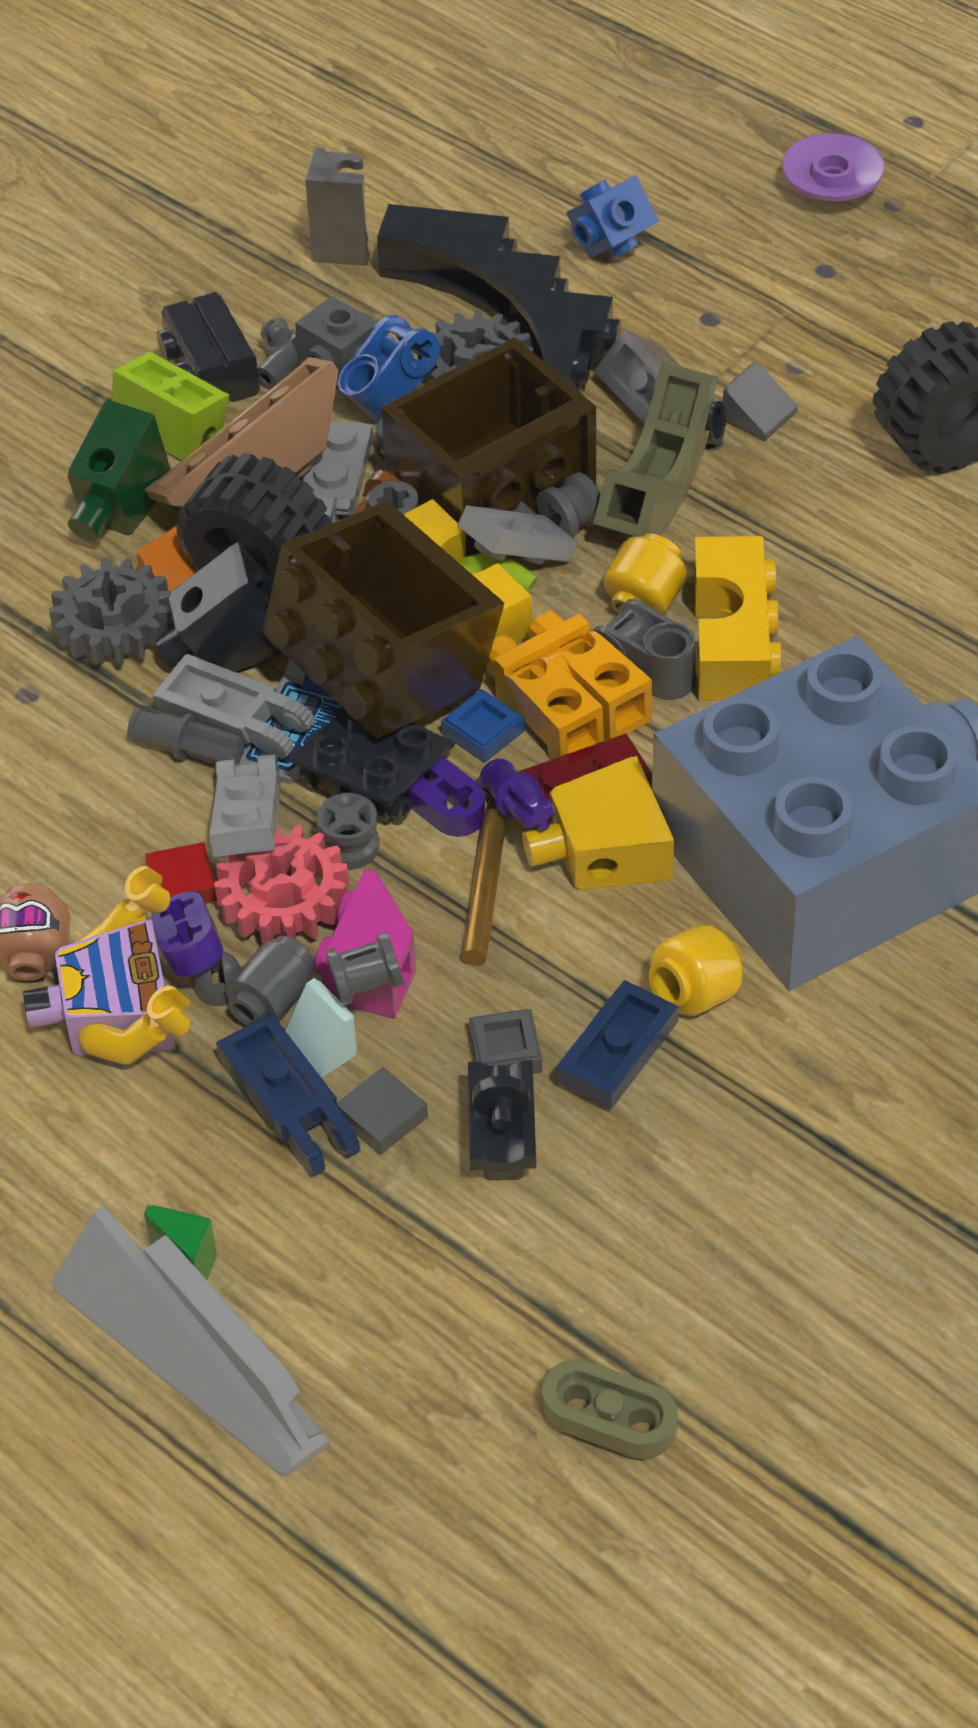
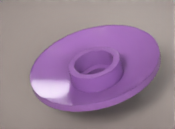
M824 133L806 137L792 145L783 159V174L788 184L805 196L824 201H846L864 196L878 186L884 172L883 158L874 146L855 136L839 133Z

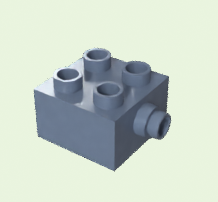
M858 636L653 733L652 791L674 838V857L788 991L809 982L978 894V706L966 698H960L946 704L940 701H933L923 705Z

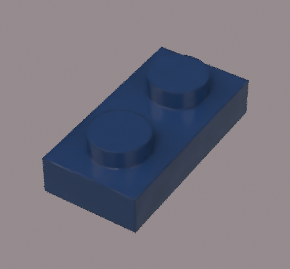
M623 980L556 1066L557 1082L612 1110L678 1023L679 1006Z

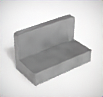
M625 329L594 372L645 424L661 362L681 365L660 345Z

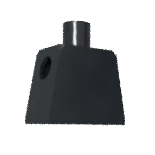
M239 542L230 546L172 591L169 602L175 628L156 638L157 649L163 660L171 668L176 667L186 654H189L191 656L197 655L204 661L237 672L283 653L262 634L274 580Z

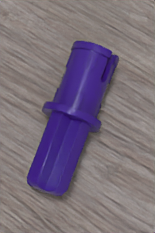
M497 758L491 760L483 767L480 773V783L485 785L483 787L484 791L494 797L496 807L504 816L510 819H517L525 828L534 826L539 832L550 827L548 818L555 814V807L541 793L540 785L533 776L518 772L514 765L506 759Z

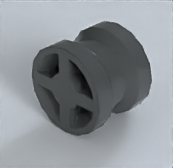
M577 472L565 478L562 487H549L538 493L536 498L539 515L546 516L573 538L577 535L579 527L583 525L587 527L596 525L593 524L601 494L590 478L583 473Z
M356 793L337 794L325 800L318 809L316 819L319 832L325 836L326 848L338 846L341 851V861L347 864L348 870L362 868L371 863L377 856L380 846L379 835L376 829L378 817L374 804L367 797Z

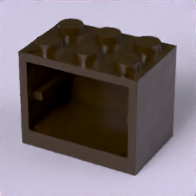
M516 337L485 351L483 354L381 406L386 471L397 477L399 481L412 485L418 494V506L433 499L457 523H459L466 505L512 511L522 501L536 515H539L536 502L538 493L549 487H562L565 478L577 472L585 474L596 486V406ZM465 532L466 557L480 553L474 546L476 540Z
M384 501L282 544L262 634L304 671L314 683L318 684L342 706L353 719L357 720L378 739L480 690L505 602L389 501Z

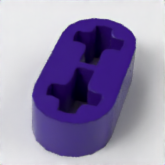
M445 757L426 772L428 773V780L422 776L405 792V797L412 801L411 809L438 831L448 836H468L478 831L482 826L483 814L485 812V796L482 787ZM447 801L453 805L451 809H448ZM466 804L469 805L468 808H463Z
M190 891L170 897V905L165 911L151 914L159 947L170 969L176 976L187 977L199 974L212 967L223 955L224 948L215 922L202 896L198 892Z

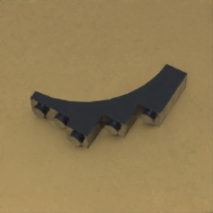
M388 204L377 235L380 277L418 283L454 295L484 311L491 317L497 313L502 314L503 325L517 321L520 324V334L529 333L533 353L582 394L581 387H578L579 383H588L590 370L594 371L621 335V320L613 319V297L569 292V280L560 277V256L517 252V239L509 237V217Z

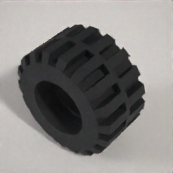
M953 321L942 323L939 329L935 330L933 327L922 331L919 338L914 341L911 338L902 346L904 349L897 356L893 355L886 364L888 366L887 371L880 374L876 383L879 390L873 394V405L877 408L874 414L884 430L913 464H916L926 472L933 469L936 473H946L952 467L957 471L966 468L968 463L973 460L978 461V327L975 328L972 323L964 321L958 325Z
M242 453L240 457L234 454L227 456L222 462L219 461L180 510L178 514L180 521L176 524L177 534L182 538L180 542L182 550L191 557L190 563L197 571L230 546L239 542L274 580L282 544L332 523V519L325 514L327 507L322 499L317 498L313 494L314 489L306 481L302 482L296 477L294 471L286 466L284 468L278 466L275 460L263 456L259 460L253 454Z

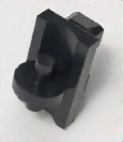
M521 1060L506 1066H490L481 1062H468L470 1171L484 1170V1178L489 1181L519 1180L524 1177L523 1169L536 1168L533 1060Z

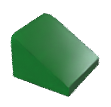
M147 1205L144 1216L150 1245L167 1235L208 1281L217 1258L211 1219L156 1205Z

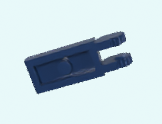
M269 1014L216 1042L219 1058L282 1143L288 1142L294 1157L303 1166L308 1175L310 1174L312 1177L325 1170L326 1166L319 1146L306 1131L320 1122L323 1123L330 1140L343 1156L345 1155L347 1158L360 1151L361 1146L357 1134L350 1125V1122L346 1120L344 1114L337 1107L336 1096L273 1014Z

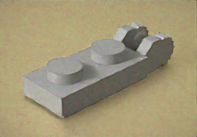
M186 654L152 695L159 710L180 717L186 714L195 715L198 717L199 723L238 734L241 737V741L245 744L252 742L263 753L268 755L276 754L277 758L286 759L293 750L294 742L281 729L266 723L272 715L283 726L290 729L294 728L302 733L304 731L307 732L315 721L314 715L311 713L312 711L307 706H304L302 702L294 701L288 696L277 693L275 687Z

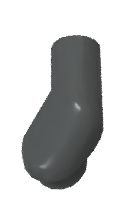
M279 317L269 320L261 328V336L267 342L265 348L269 357L258 367L259 383L268 390L287 377L299 365L296 332L294 329H289L287 322Z

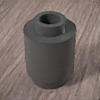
M278 936L274 941L264 942L225 987L226 996L229 1000L228 1007L234 1017L247 1026L269 1014H273L279 1021L301 996L306 983L312 980L311 974L315 970V961L312 955L301 943L288 936Z

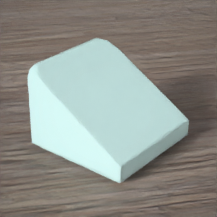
M313 978L306 983L288 1023L286 1032L320 1077H323L357 1055L354 1015L319 980L317 981Z

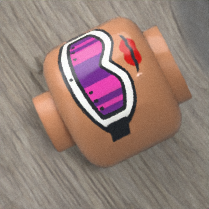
M34 883L15 885L0 896V968L8 970V974L18 980L32 981L44 977L45 972L57 968L56 951L60 947L69 945V909L58 896H55L53 890L44 885Z

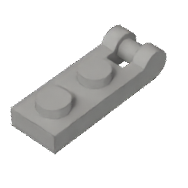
M277 755L258 756L257 762L236 764L235 759L217 761V785L210 828L213 857L275 850L281 790Z

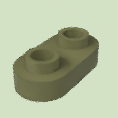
M581 1359L564 1361L552 1368L545 1377L542 1388L543 1410L548 1421L562 1432L638 1459H648L661 1455L671 1447L676 1438L678 1422L676 1403L667 1391L657 1385ZM573 1399H582L589 1403L582 1409H574L567 1405ZM644 1422L650 1424L653 1429L649 1432H637L631 1427L636 1423Z

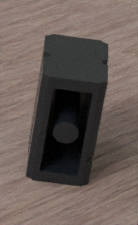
M212 292L195 297L192 303H188L185 300L164 306L163 311H161L163 330L156 332L158 346L163 359L167 361L174 360V365L229 394V399H232L234 402L257 395L260 386L256 356L221 295L217 292Z

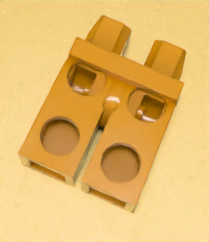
M548 610L533 619L532 623L528 626L529 640L520 645L510 636L501 635L494 639L486 667L495 678L496 699L524 717V722L546 743L550 759L600 743L604 739L608 740L625 733L629 734L652 721V679L596 631L590 630L589 622L580 613L564 620L552 610Z

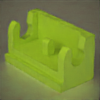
M151 351L113 370L112 401L154 414L165 451L176 458L183 460L200 447L203 434L207 429L208 440L224 427L225 406L229 404V394Z

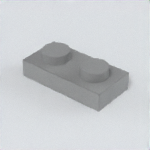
M466 505L458 523L461 529L476 540L474 546L477 550L499 560H504L507 555H514L536 564H544L546 559L570 562L578 545L574 538L543 515Z

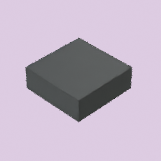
M532 1009L469 1017V1032L475 1062H481L490 1066H506L521 1060H533V1074L542 1072V1056Z
M384 1067L337 1102V1107L344 1114L346 1120L350 1122L355 1133L380 1155L428 1117L427 1103Z

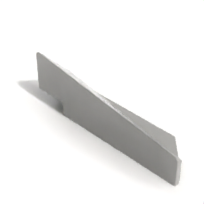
M105 1206L92 1215L53 1278V1289L279 1475L287 1476L329 1446V1441L324 1432L315 1425L293 1400L300 1390L287 1368L167 1235L145 1248L143 1253Z

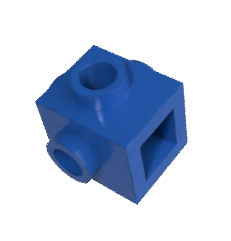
M636 175L611 188L606 179L579 193L582 204L566 212L571 222L573 236L577 243L585 249L589 258L607 250L612 259L638 245L634 235L659 222Z

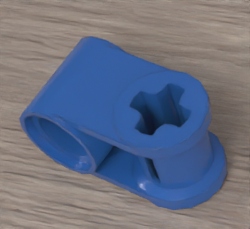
M388 315L374 326L370 336L353 359L343 367L338 379L339 390L373 423H378L382 418L381 406L416 389L426 374L434 368L440 353L439 340L435 334L426 329L414 330L405 319L397 315ZM389 332L396 334L397 340L387 334ZM412 352L422 358L420 360L413 358Z

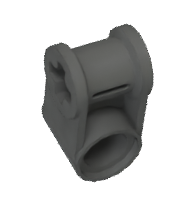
M635 598L628 599L619 607L616 618L606 626H596L592 630L603 636L652 679L653 696L660 699L674 700L686 696L695 687V637L692 630L654 611L643 601Z

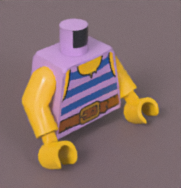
M140 866L133 870L125 883V893L130 900L123 899L98 926L76 942L60 947L56 951L55 958L60 984L23 991L29 1028L66 1022L73 1053L79 1056L91 1055L122 1065L132 1064L145 1053L176 1050L174 1036H183L190 1027V1019L181 1012L190 1006V1000L175 987L164 986L152 919L146 920L145 915L146 911L153 914L161 913L170 905L169 892L160 886L162 882L160 874L147 866Z

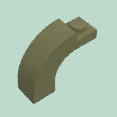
M661 362L640 439L633 454L622 468L607 469L593 524L637 537L644 536L647 533L660 535L669 526L691 487L710 431L705 430L718 376Z

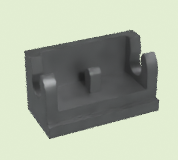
M314 148L305 179L312 262L368 266L370 251L368 249L369 236L366 229L364 175L353 172H339L343 168L363 169V158L356 154L325 152V148Z

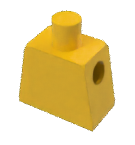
M637 756L627 758L554 787L549 793V800L555 807V814L550 817V827L541 832L536 828L522 831L523 847L529 865L532 867L562 859L573 886L580 890L673 879L674 838Z

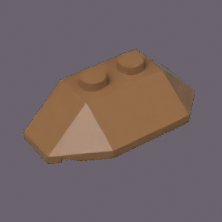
M312 357L306 359L292 373L169 472L148 486L145 492L149 498L172 506L183 507L219 461L222 462L225 457L233 454L237 457H240L242 453L253 454L259 460L264 456L275 460L276 464L282 468L288 467L296 473L295 476L298 478L304 475L313 466L314 462L312 459L326 449L339 371L334 362Z

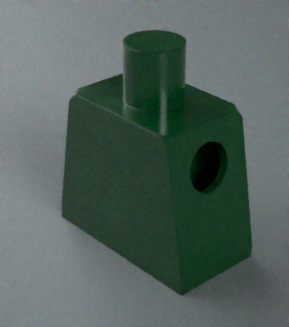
M108 399L102 404L69 467L67 476L78 506L68 521V527L81 539L96 541L104 528L124 535L131 534L158 502L150 499L145 489L169 472L171 467L154 414Z

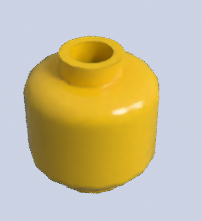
M653 533L631 537L622 543L603 577V586L607 594L612 598L610 602L612 608L618 613L619 607L624 602L635 598L643 601L654 611L662 615L666 614L687 577V569L682 561L683 554L681 550L670 540Z
M699 924L659 943L651 955L649 970L650 987L655 995L679 1006L678 1013L681 1015L696 1016L734 997L742 985L743 965L740 950L724 932L712 925Z

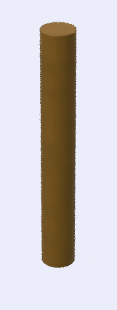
M495 808L488 809L483 814L462 952V960L473 966L482 965L487 959L507 817Z

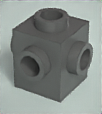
M329 297L295 322L299 364L309 357L333 361L339 370L336 386H338L339 375L343 367L353 359L378 322L337 298Z

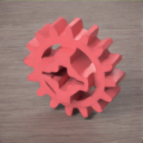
M296 825L291 830L290 835H281L277 826L275 850L228 855L229 862L217 863L218 881L214 882L217 905L222 906L223 920L226 924L237 921L239 935L243 938L252 934L255 930L260 931L262 944L272 941L274 935H283L296 939L295 933L304 931L313 939L318 937L317 923L319 921L334 925L337 922L336 908H339L343 895L349 887L347 864L341 861L340 848L338 846L326 848L325 836L321 832L313 835L310 839L303 838L302 826ZM316 873L322 879L320 886L315 884L314 875ZM245 883L250 885V894L248 896L242 890Z

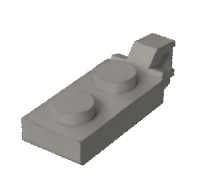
M330 421L326 449L312 459L314 462L313 466L305 473L304 481L314 489L313 494L317 498L322 499L327 507L325 514L332 519V523L338 520L339 515L350 516L358 506L373 444L372 424Z

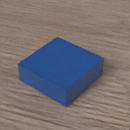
M480 689L441 720L442 735L455 741V744L483 763H486L525 731L524 717L483 689Z

